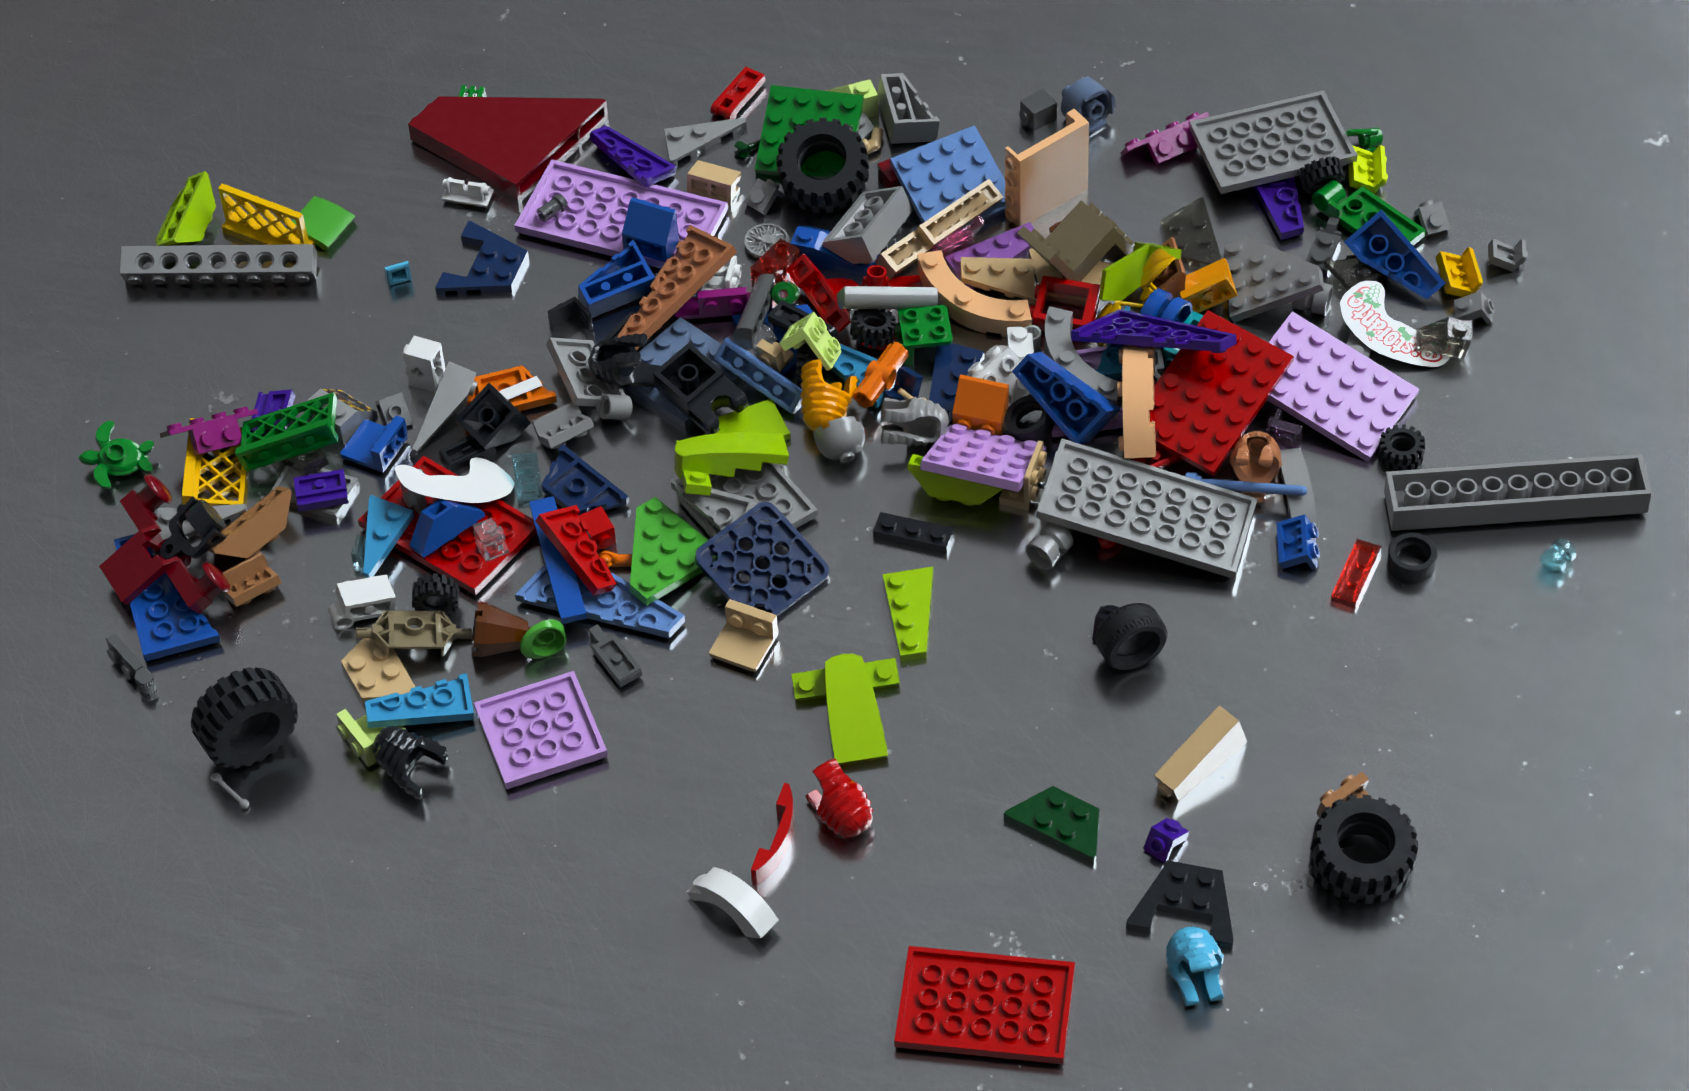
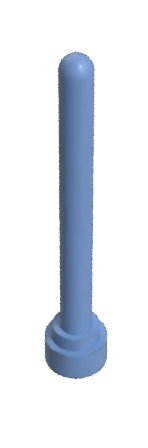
M1187 472L1185 475L1186 477L1231 491L1296 496L1307 494V488L1300 485L1203 479L1202 476H1198V473Z

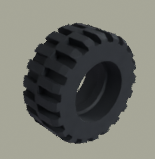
M826 117L819 118V121L813 122V119L806 120L805 125L801 126L798 124L793 127L794 132H788L784 137L785 143H780L778 148L779 155L776 158L779 179L784 193L788 194L789 199L794 204L799 202L800 208L808 210L810 207L814 213H820L821 210L831 213L834 212V208L839 207L840 210L846 208V203L849 201L854 203L858 198L857 193L861 194L866 188L865 182L869 179L867 150L857 131L853 132L852 127L847 123H844L842 126L840 120L833 118L832 122L827 121ZM830 151L839 154L845 159V165L842 170L829 179L816 180L807 177L801 172L804 161L817 152Z
M250 667L243 668V671L239 672L236 670L225 678L221 677L217 680L218 683L214 686H209L205 690L206 694L200 696L197 701V707H194L192 711V733L209 758L214 763L227 768H240L241 765L245 767L251 766L253 762H260L266 759L265 757L270 753H275L278 750L277 748L281 744L284 745L288 740L287 736L293 733L298 718L297 703L279 677L270 670L255 667V669Z
M1352 795L1347 796L1345 802L1339 799L1332 803V808L1326 807L1321 813V818L1316 821L1310 846V864L1314 866L1313 873L1317 879L1322 878L1321 885L1326 890L1331 888L1334 890V896L1340 899L1342 896L1349 898L1348 902L1356 903L1357 900H1363L1364 904H1373L1374 899H1378L1379 902L1388 900L1389 894L1395 896L1401 891L1402 886L1407 885L1411 873H1413L1417 857V832L1413 825L1410 826L1411 819L1405 813L1400 814L1401 808L1397 805L1392 804L1390 806L1386 803L1387 800L1381 797L1376 800L1371 799V795H1363L1362 798ZM1352 835L1370 836L1384 845L1389 856L1373 864L1359 863L1347 857L1340 849L1338 843Z

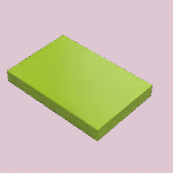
M771 399L748 406L740 413L733 411L718 416L720 430L717 433L783 434L785 441L791 439L790 432Z

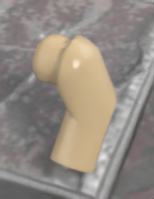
M874 127L870 140L863 139L867 155L880 149L884 133L882 128Z

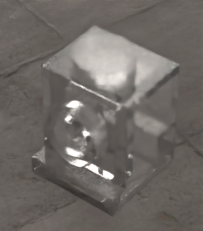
M492 518L473 525L475 542L485 562L509 553V549L504 542L506 538L501 526H497Z

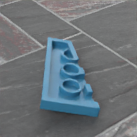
M467 673L458 675V679L447 682L446 679L436 681L434 686L422 689L421 686L411 688L409 693L400 695L396 692L365 701L367 728L473 720L474 711Z

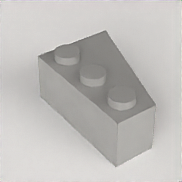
M903 73L880 74L877 90L878 101L890 143L936 141L940 120L937 116L934 117L930 113L928 104L920 100L917 96V90Z

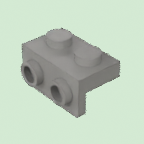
M573 402L532 422L540 444L552 449L560 448L561 445H565L566 441L573 437L579 438L588 433L587 430L594 427L592 419L583 415L579 406L574 405Z

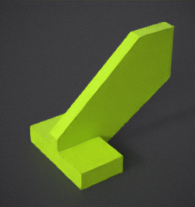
M1135 242L1132 253L1103 269L1099 299L1123 301L1141 286V276L1144 274L1143 267L1155 250L1163 249L1175 257V259L1181 258L1182 250L1158 244Z

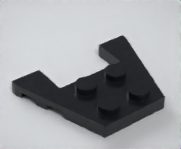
M1168 860L1127 919L1126 929L1151 934L1157 910L1212 921L1210 935L1213 936L1218 947L1233 950L1234 938L1223 870Z

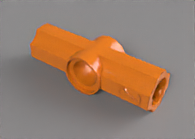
M898 342L889 344L877 361L872 360L869 363L865 372V378L853 393V399L857 401L859 406L864 408L872 407L884 389L889 390L893 386L899 367L908 358V350Z

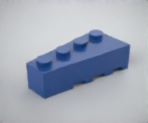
M1042 352L1027 354L1012 370L1013 374L1072 442L1078 444L1089 443L1121 409Z

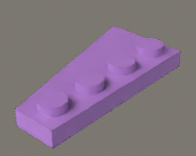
M1030 222L945 256V261L951 272L961 281V257L1020 259L1028 254L1032 247L1017 232L1023 226L1030 232L1035 228ZM964 284V285H966L967 287H969L970 289L974 290V287H973V286Z

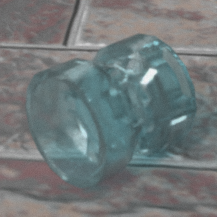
M1557 538L1551 544L1550 549H1547L1540 556L1541 564L1547 571L1559 574L1566 567V563H1570L1576 557V549L1568 540Z

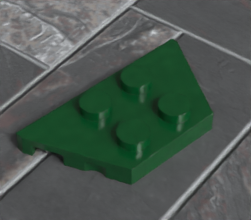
M1051 786L1004 812L1005 821L1092 864L1096 862L1099 808Z

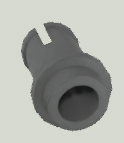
M561 194L553 195L552 199L538 208L536 212L540 213L538 214L539 218L546 222L559 211H565L568 203Z

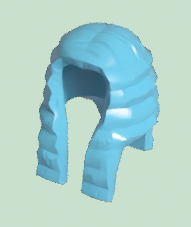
M1194 926L1184 927L1176 931L1166 946V959L1169 974L1177 982L1185 1006L1199 1004V999L1191 979L1180 963L1182 960L1189 965L1192 973L1204 971L1205 985L1210 1001L1224 999L1219 983V972L1224 961V955L1221 953V949L1218 947L1213 936L1207 930Z

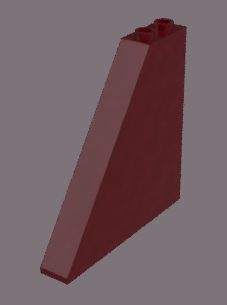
M438 96L421 113L411 119L408 127L411 141L514 199L519 200L540 181L551 159L561 161L608 117L606 100L594 98Z

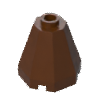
M477 601L472 632L474 645L471 647V655L484 657L520 649V642L523 636L531 628L528 627V621L487 602Z

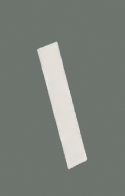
M535 376L499 392L509 400L543 385L538 377Z

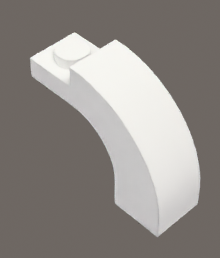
M713 867L707 874L698 876L693 881V886L687 891L691 900L710 902L723 909L736 922L746 937L762 938L779 921L769 905L754 889L737 876L720 868Z

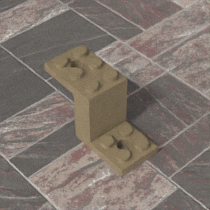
M1082 200L1079 201L1046 239L1037 230L1033 229L1030 232L1025 226L1017 232L1064 278L1080 282L1113 245L1126 256L1134 250V242L1126 236L1113 220L1102 214L1093 203H1090L1088 206Z

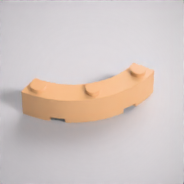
M942 250L917 254L918 272L923 286L936 287L938 289L937 305H945L949 317L956 322L986 334V331L999 333L1002 337H1007V327L1022 326L1024 328L1032 325L1027 299L1002 300L980 294L964 285L951 272L943 257Z
M1124 345L1123 349H1119V364H1122V382H1117L1118 397H1122L1123 436H1119V451H1124V458L1155 457V421L1150 422V410H1153L1155 405V347L1141 348L1136 345Z

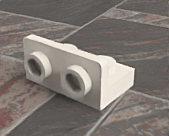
M737 256L731 258L729 267L723 266L702 286L701 291L737 288L738 279L741 278V265L737 264Z

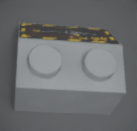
M320 388L308 400L335 393L337 397L335 431L338 434V442L342 445L348 443L365 419L372 421L378 415L377 411L341 389ZM327 404L322 405L318 410H322ZM313 414L307 422H310L316 415Z

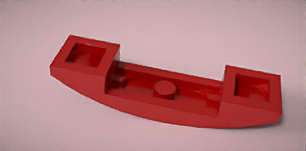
M802 254L786 271L795 284L804 291L824 322L834 326L839 334L851 323V317L847 309L839 308L837 293L812 261L805 254Z
M788 783L783 784L776 802L777 820L781 821L770 850L759 848L751 867L752 885H760L777 869L790 846L794 831V807L792 791Z

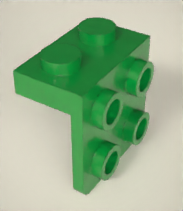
M945 305L898 309V323H896L894 335L895 338L900 339L897 342L908 350V358L905 360L904 366L914 365V348L950 345L953 342L948 310Z

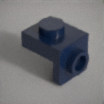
M906 366L899 367L894 389L884 392L883 397L899 401L906 400L897 393L902 388L911 396L918 398L923 376Z

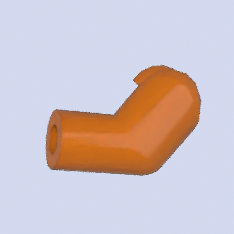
M606 550L598 555L599 558L605 560L608 568L631 567L632 554H616Z

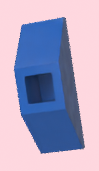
M439 499L421 511L410 547L423 558L431 555L446 542L455 539L458 534L474 526L480 519L485 517V514L471 503Z

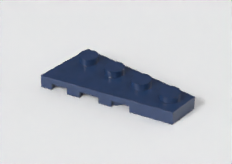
M954 343L937 346L929 400L934 404L939 403L947 412L949 417L948 427L953 425L952 412L960 374H969L968 369L973 364L984 360V351Z

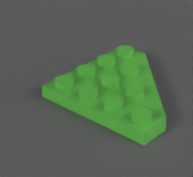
M657 497L636 507L629 592L646 606L702 573V570L695 562V554L697 549L708 541L707 538ZM712 555V562L717 561V556Z

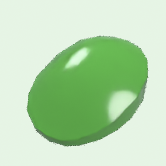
M552 619L544 620L532 626L520 642L521 653L531 659H542L557 654L566 643L563 624Z

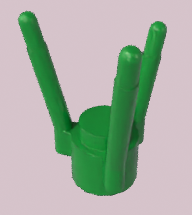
M1378 127L1348 129L1345 131L1347 136H1358L1359 144L1366 148L1364 150L1372 153L1376 150V147L1383 143L1382 131Z

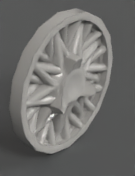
M764 223L748 230L744 237V246L753 257L772 259L786 251L789 246V236L782 227L772 223Z

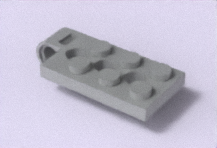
M550 337L546 344L573 404L596 407L602 419L628 420L632 413L631 398L625 395L621 385L614 387L613 383L601 382L589 369L588 359L595 345L593 340Z

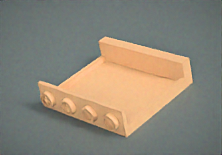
M1075 109L1066 113L1065 128L1018 155L1010 147H1005V215L1010 222H1014L1018 227L1036 220L1088 190L1089 122Z

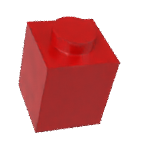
M602 506L578 515L581 521L586 522L589 528L587 534L590 540H595L598 550L606 549L616 543L614 526Z

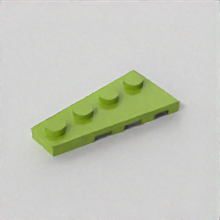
M933 566L882 574L901 662L927 658Z

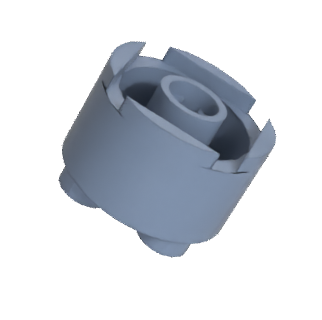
M1086 76L1077 80L1072 85L1066 86L1061 93L1063 97L1061 102L1062 115L1066 118V113L1075 109L1089 122V133L1098 131L1108 122L1105 119L1109 113L1112 115L1115 110V97L1090 76Z

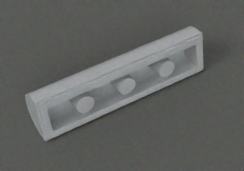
M845 286L837 293V303L840 309H907L936 306L938 303V289L936 287Z

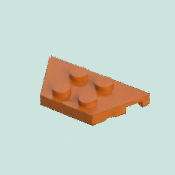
M523 365L476 376L474 381L478 382L473 396L468 395L467 404L488 383L498 391H501L534 376ZM540 386L513 397L509 401L519 411L555 403L557 398L554 391L549 392L545 387Z

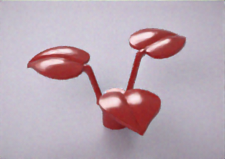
M880 265L870 266L867 269V277H863V282L860 285L869 287H924L919 275L900 276L889 279L886 276V269ZM826 279L836 293L845 286H858L855 281L850 279ZM895 335L893 341H891L890 344H893L896 341ZM885 344L883 348H880L879 345H877V348H872V345H868V348L885 350L887 345Z

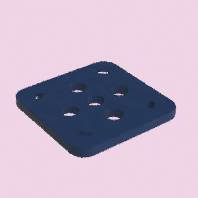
M761 502L701 545L695 554L697 566L728 601L731 599L752 607H763V611L775 614L777 617L822 584L829 574V566L779 509L769 502ZM742 540H747L751 543L752 549L744 551L739 547L738 543ZM776 545H784L788 549V553L786 555H779L775 552L774 547ZM712 555L717 556V561L712 562ZM764 559L768 562L769 567L767 569H759L755 561ZM807 567H811V573H807ZM744 573L749 576L750 581L746 584L739 583L736 575ZM778 577L782 578L786 586L776 588L772 580Z

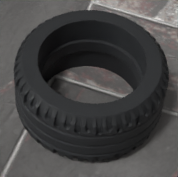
M1132 603L1117 608L1103 619L1096 631L1095 642L1109 666L1118 670H1131L1147 664L1162 651L1167 641L1168 632L1159 614L1152 606L1145 603Z

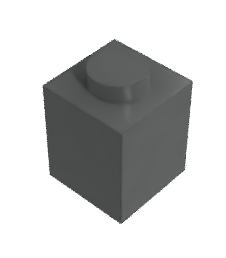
M1042 89L1020 100V119L1035 131L1057 119V102Z

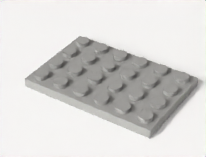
M1324 90L1189 122V129L1221 194L1299 176L1298 171L1301 167H1305L1304 165L1307 163L1311 164V161H1318L1319 158L1325 159L1326 157L1331 156L1332 158L1335 156L1339 158L1341 166L1350 164L1353 161L1357 162V154Z

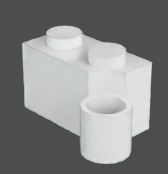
M1029 325L1024 328L1022 326L1007 327V346L1022 361L1027 354L1040 350L1041 329L1035 325Z
M387 574L371 576L369 578L337 583L336 595L339 601L333 603L328 609L334 627L337 630H346L353 625L354 621L380 617L383 611H394L396 596Z

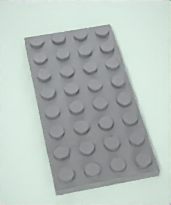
M1061 439L1035 518L1234 579L1258 498Z

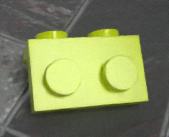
M1379 145L1372 153L1353 146L1357 154V162L1353 161L1348 164L1349 186L1356 189L1363 186L1373 194H1376L1386 184L1388 179L1385 147Z

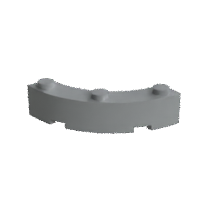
M1049 306L1045 320V354L1121 408L1122 397H1118L1117 382L1120 381L1113 380L1095 371L1083 361L1075 350L1071 341L1073 312ZM1118 413L1112 418V420H1116Z

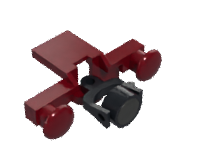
M147 474L144 476V479L148 485L139 493L132 489L120 500L139 531L99 567L121 602L126 605L132 602L166 572L187 606L200 614L213 603L212 600L222 591L228 593L230 591V584L224 574L216 566L208 562L202 564L205 574L201 578L197 579L192 576L188 571L191 557L193 559L200 558L204 553L226 539V536L221 533L226 528V524L209 503L192 496L185 505L180 504L178 506V513L169 521V530L172 535L168 539L163 540L159 534L162 530L156 522L158 517L154 511L164 502L170 504L172 496L157 477ZM186 519L204 538L196 547H193L184 535L182 524ZM151 547L159 552L162 557L155 555L152 558L146 549Z

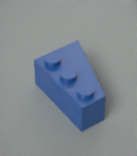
M634 240L620 254H615L608 264L603 268L597 269L578 285V300L591 313L592 318L649 295L651 292L650 285L655 277Z

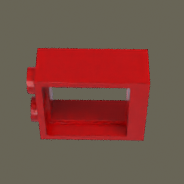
M1043 276L1041 284L1036 285L1034 298L1037 300L1035 305H1031L1030 314L1033 325L1039 327L1041 331H1045L1046 314L1042 313L1047 292L1087 298L1082 320L1073 318V330L1096 320L1100 304V285Z

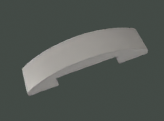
M1300 448L1280 450L1282 466L1278 473H1281L1283 484L1300 485L1307 488V494L1304 496L1286 495L1289 519L1305 514L1311 523H1315L1318 529L1314 496L1303 454Z

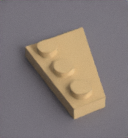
M961 257L960 278L963 284L987 291L993 289L1005 293V296L1010 298L1016 296L1027 299L1028 303L1035 305L1033 259Z

